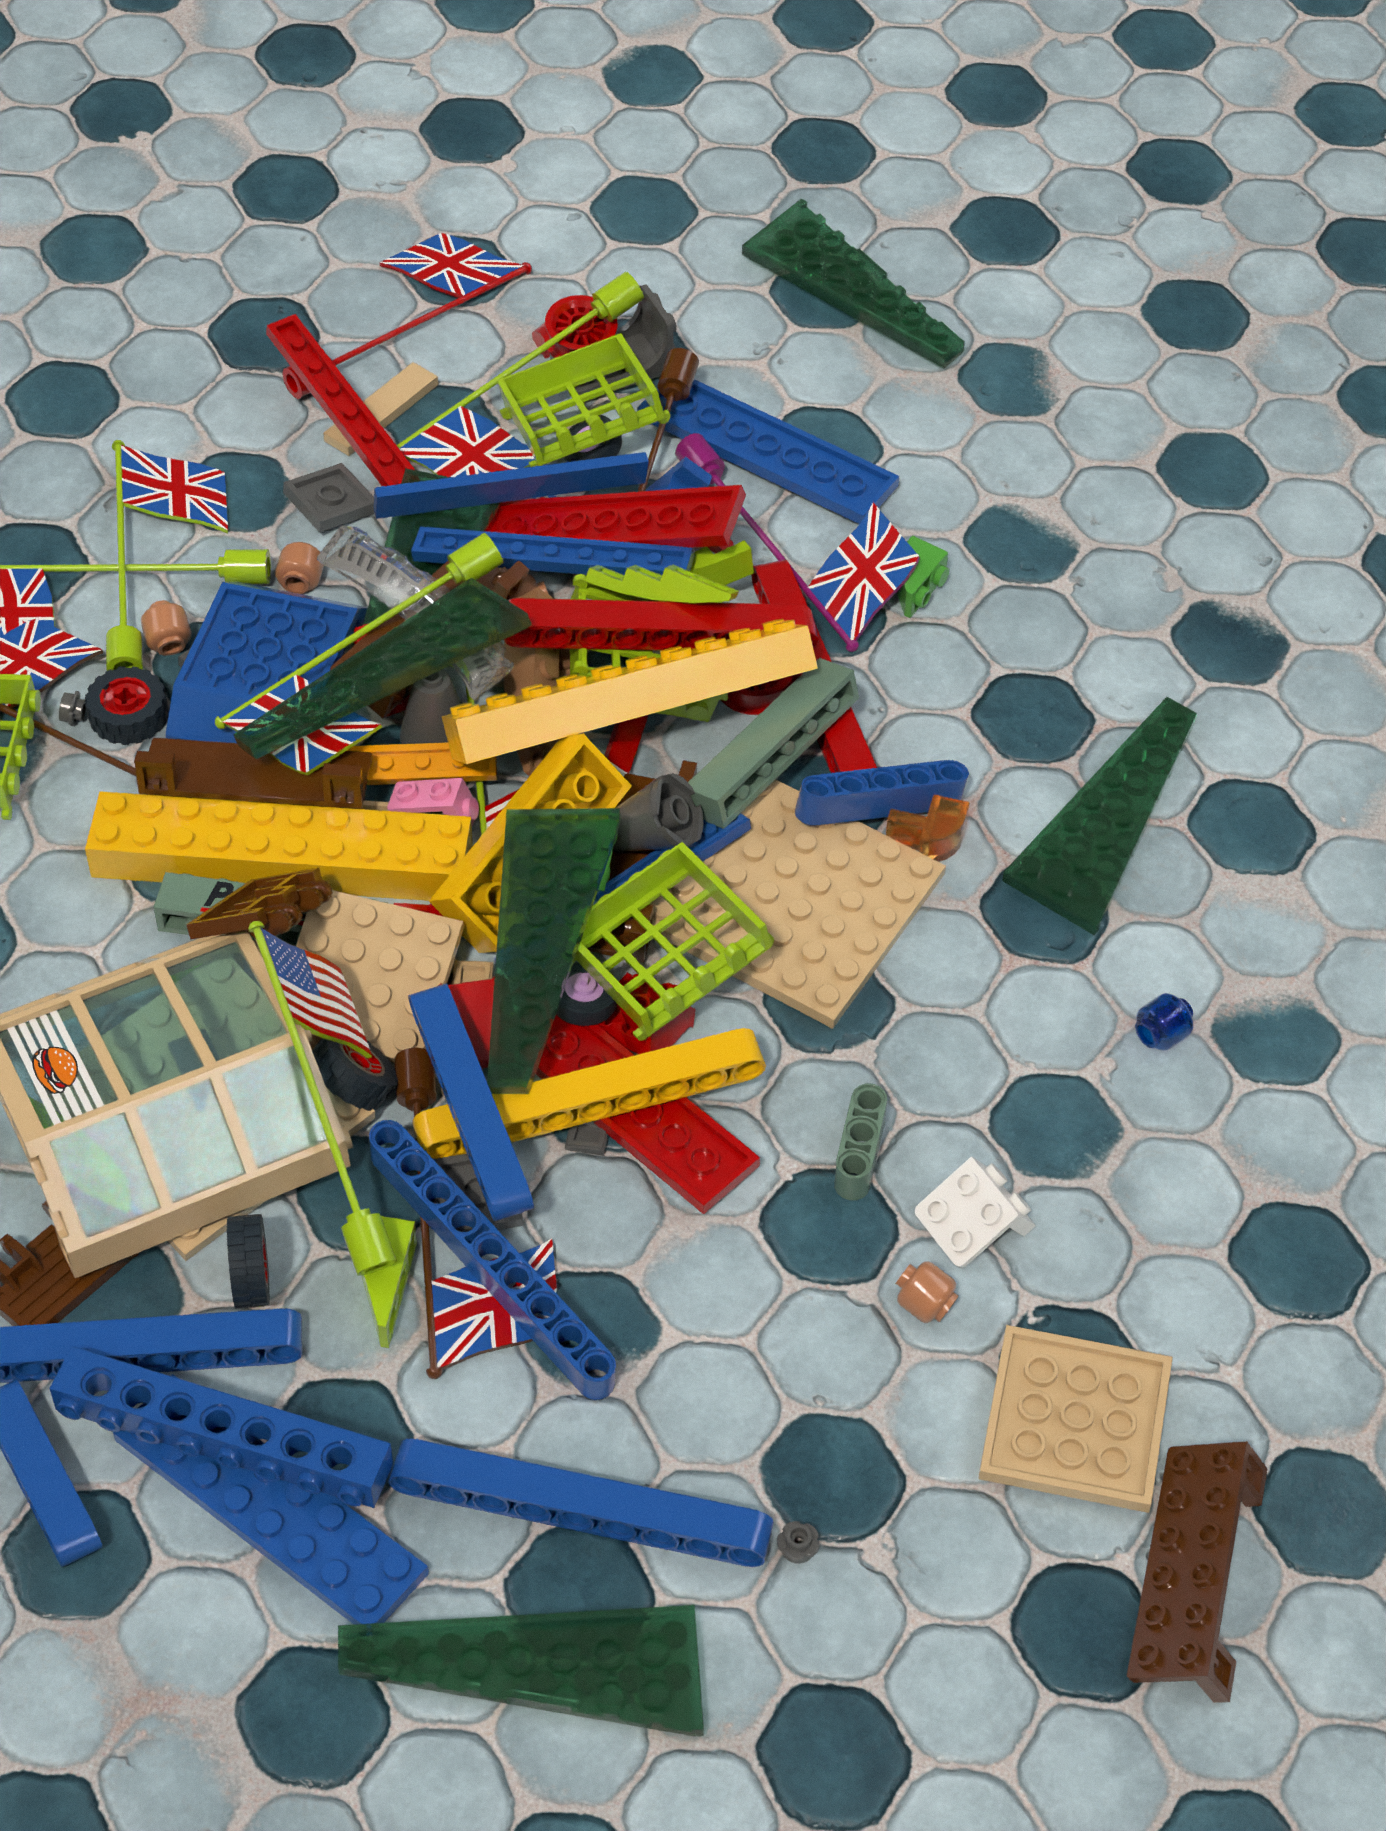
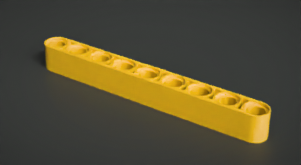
M740 1028L492 1092L491 1094L512 1143L749 1081L760 1076L765 1071L766 1064L754 1031L748 1028ZM448 1104L427 1109L414 1117L412 1124L417 1142L432 1159L467 1154Z

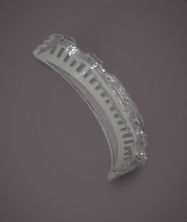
M340 526L317 557L320 563L353 581L391 609L437 580L428 572L417 569L407 560L406 556L394 548L379 545L369 537L367 532L353 526ZM444 585L398 613L429 640L451 663L463 679L469 696L474 701L508 675L514 668L513 662L503 656L507 650L506 647L487 631L489 628L487 624Z

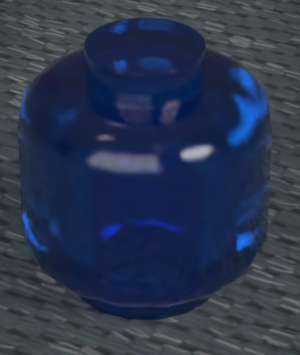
M1169 993L1158 995L1138 1010L1135 1024L1136 1034L1141 1042L1149 1048H1156L1161 1051L1171 1049L1192 1033L1193 1009L1183 998H1178Z

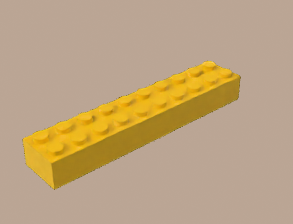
M777 619L763 623L764 630L761 631L760 629L750 630V628L739 629L729 632L730 639L727 640L726 638L716 639V637L698 640L694 642V649H691V647L682 648L681 646L672 647L660 651V658H647V655L628 659L625 661L627 667L601 666L591 669L592 676L589 677L573 674L557 678L556 686H543L542 683L521 688L522 695L519 696L501 693L485 698L487 703L485 705H472V702L450 707L451 714L441 717L452 759L469 764L817 669L808 625L795 624L794 620L784 621V619Z
M99 791L85 852L91 878L162 882L165 872L175 874L186 873L212 879L223 878L234 882L247 883L251 879L319 867L322 880L328 881V884L334 891L355 896L429 901L473 847L471 817Z

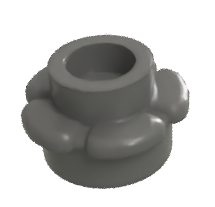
M75 691V694L64 692L60 702L59 720L69 722L70 726H74L76 720L83 721L85 717L86 702L84 699H80L81 694L79 691Z
M798 1521L789 1522L783 1527V1532L777 1536L778 1549L792 1563L801 1564L809 1561L818 1552L820 1543L817 1541L819 1534L808 1523L803 1525ZM801 1538L803 1542L798 1544L794 1540Z

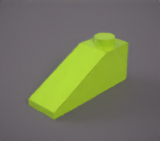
M381 1216L397 1262L377 1272L362 1275V1280L380 1347L389 1348L417 1246L415 1221Z

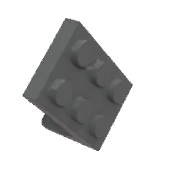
M645 284L640 286L644 299L638 303L632 318L616 331V335L620 333L623 335L649 378L653 379L661 375L668 352L675 348L673 333L676 332L677 327L673 315L667 313L663 308L658 294L653 293L648 285ZM623 368L605 375L604 378L610 384L629 377L630 374ZM594 379L574 388L578 395H581L601 386L597 379Z

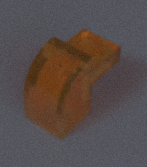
M933 795L927 816L890 809L886 835L938 862L944 861L953 856L961 847L967 827L970 802Z

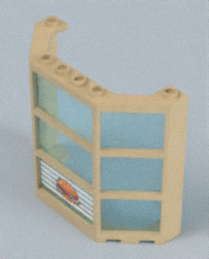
M246 930L195 939L0 1014V1102L30 1163L37 1183L42 1188L49 1206L48 1211L55 1227L60 1248L74 1278L338 1171L257 940H252ZM295 1024L347 1168L350 1166L348 1149L353 1148L351 1137L344 1125L340 1126L309 1044L312 1041L310 1030L303 1029L301 1025Z

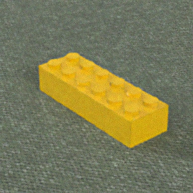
M584 733L559 739L431 897L429 902L444 917L463 921L465 927L462 936L478 953L501 952L554 885V883L546 881L553 844L591 816L610 815L632 785Z

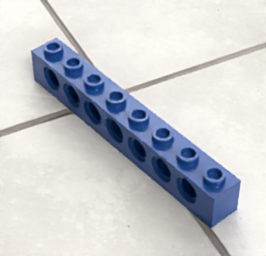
M71 1346L49 1388L55 1410L69 1419H87L96 1422L99 1426L111 1432L122 1430L135 1434L141 1440L150 1444H159L161 1442L174 1446L188 1456L197 1457L200 1454L216 1459L227 1468L238 1469L242 1467L255 1471L262 1478L269 1481H279L281 1479L297 1484L300 1489L311 1494L323 1492L336 1496L340 1501L350 1506L365 1505L374 1508L393 1466L391 1443L74 1346ZM108 1391L102 1396H93L97 1392ZM139 1403H148L142 1408H133ZM187 1415L183 1420H172L176 1416ZM219 1427L227 1428L225 1431L221 1433L212 1432L214 1429ZM259 1439L268 1440L262 1445H252L254 1441ZM297 1452H308L307 1455L301 1458L291 1457ZM338 1464L349 1465L347 1468L343 1470L331 1469L332 1467Z

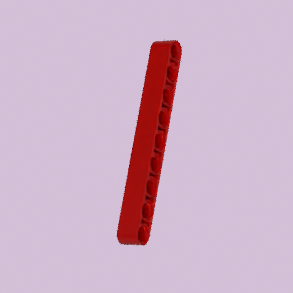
M788 560L753 566L754 574H751L752 584L760 604H796L807 606ZM816 627L818 643L813 648L816 660L822 658L832 662ZM802 673L795 674L792 678L793 682L796 679H798L802 675ZM850 707L817 739L830 773L877 768L854 712Z
M515 598L504 602L500 607L504 641L507 645L517 648L665 650L681 646L682 648L691 647V649H694V642L710 637H716V639L726 638L727 640L730 639L729 632L744 628H750V630L760 629L761 631L764 630L763 623L777 619H784V621L794 620L795 624L808 625L813 648L818 643L812 611L805 605Z

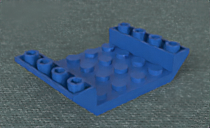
M222 582L174 682L165 734L166 738L258 745L254 740L225 726V729L217 728L215 726V718L217 716L219 718L224 717L352 635L356 627L367 624L372 613L371 608L242 582ZM346 647L300 677L328 690L333 676L330 674V668L343 656Z

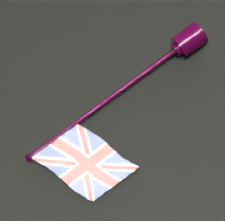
M699 433L690 434L683 438L675 449L677 459L681 461L684 457H687L712 475L710 484L715 483L717 486H726L720 479L725 463L706 439ZM872 503L859 526L827 558L809 586L792 566L791 569L799 587L847 644L846 650L854 652L859 647L857 640L874 615L906 583L915 570L920 557L879 508ZM742 506L741 516L778 561L785 560V557Z

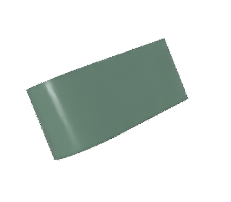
M865 1083L859 1085L851 1095L836 1159L834 1182L837 1194L847 1200L862 1199L868 1194L871 1187L885 1125L887 1107L885 1091L875 1084Z

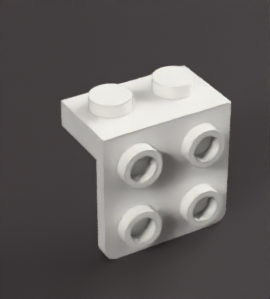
M972 1156L915 1208V1215L953 1264L960 1268L966 1267L1007 1229L1011 1228L1020 1235L1025 1236L1036 1226L1027 1215L1031 1211L1028 1204L1016 1192L1011 1195L1003 1186L1008 1181L1003 1173L993 1163L986 1166Z

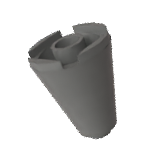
M426 667L415 674L400 729L401 744L448 742L441 716L451 714L450 707L461 704V701L449 674L444 669Z
M677 774L662 775L613 809L610 815L619 818L616 828L617 840L612 852L672 849L681 842L687 847L697 842L701 838L703 830V812L701 805L695 807L690 796L695 794L692 786Z

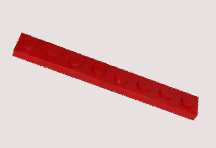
M293 314L268 324L266 335L380 485L389 486L424 481L298 316Z

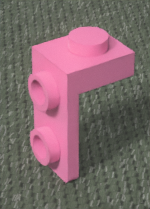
M463 778L397 782L387 806L389 811L421 813L442 811L444 815L471 817L472 826L479 814L478 802L473 798Z

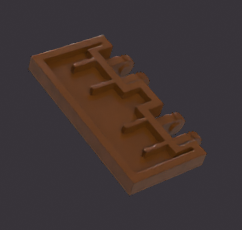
M319 867L251 879L186 924L190 940L246 930L255 938L254 932H249V925L253 921L262 922L265 926L263 929L274 936L286 933L292 926L297 925L302 920V913L317 910L324 902H327L332 897L333 888L328 884V881L322 880Z
M70 1182L66 1184L74 1207L79 1210L77 1214L86 1237L138 1217L131 1209L124 1212L92 1196L86 1195ZM47 1201L42 1204L43 1210L51 1218L48 1211L49 1206ZM52 1224L25 1247L10 1236V1234H6L0 1239V1244L5 1253L11 1256L17 1263L10 1268L0 1260V1281L4 1284L2 1287L0 1286V1316L12 1326L59 1323L139 1253L74 1278L60 1248L55 1227Z

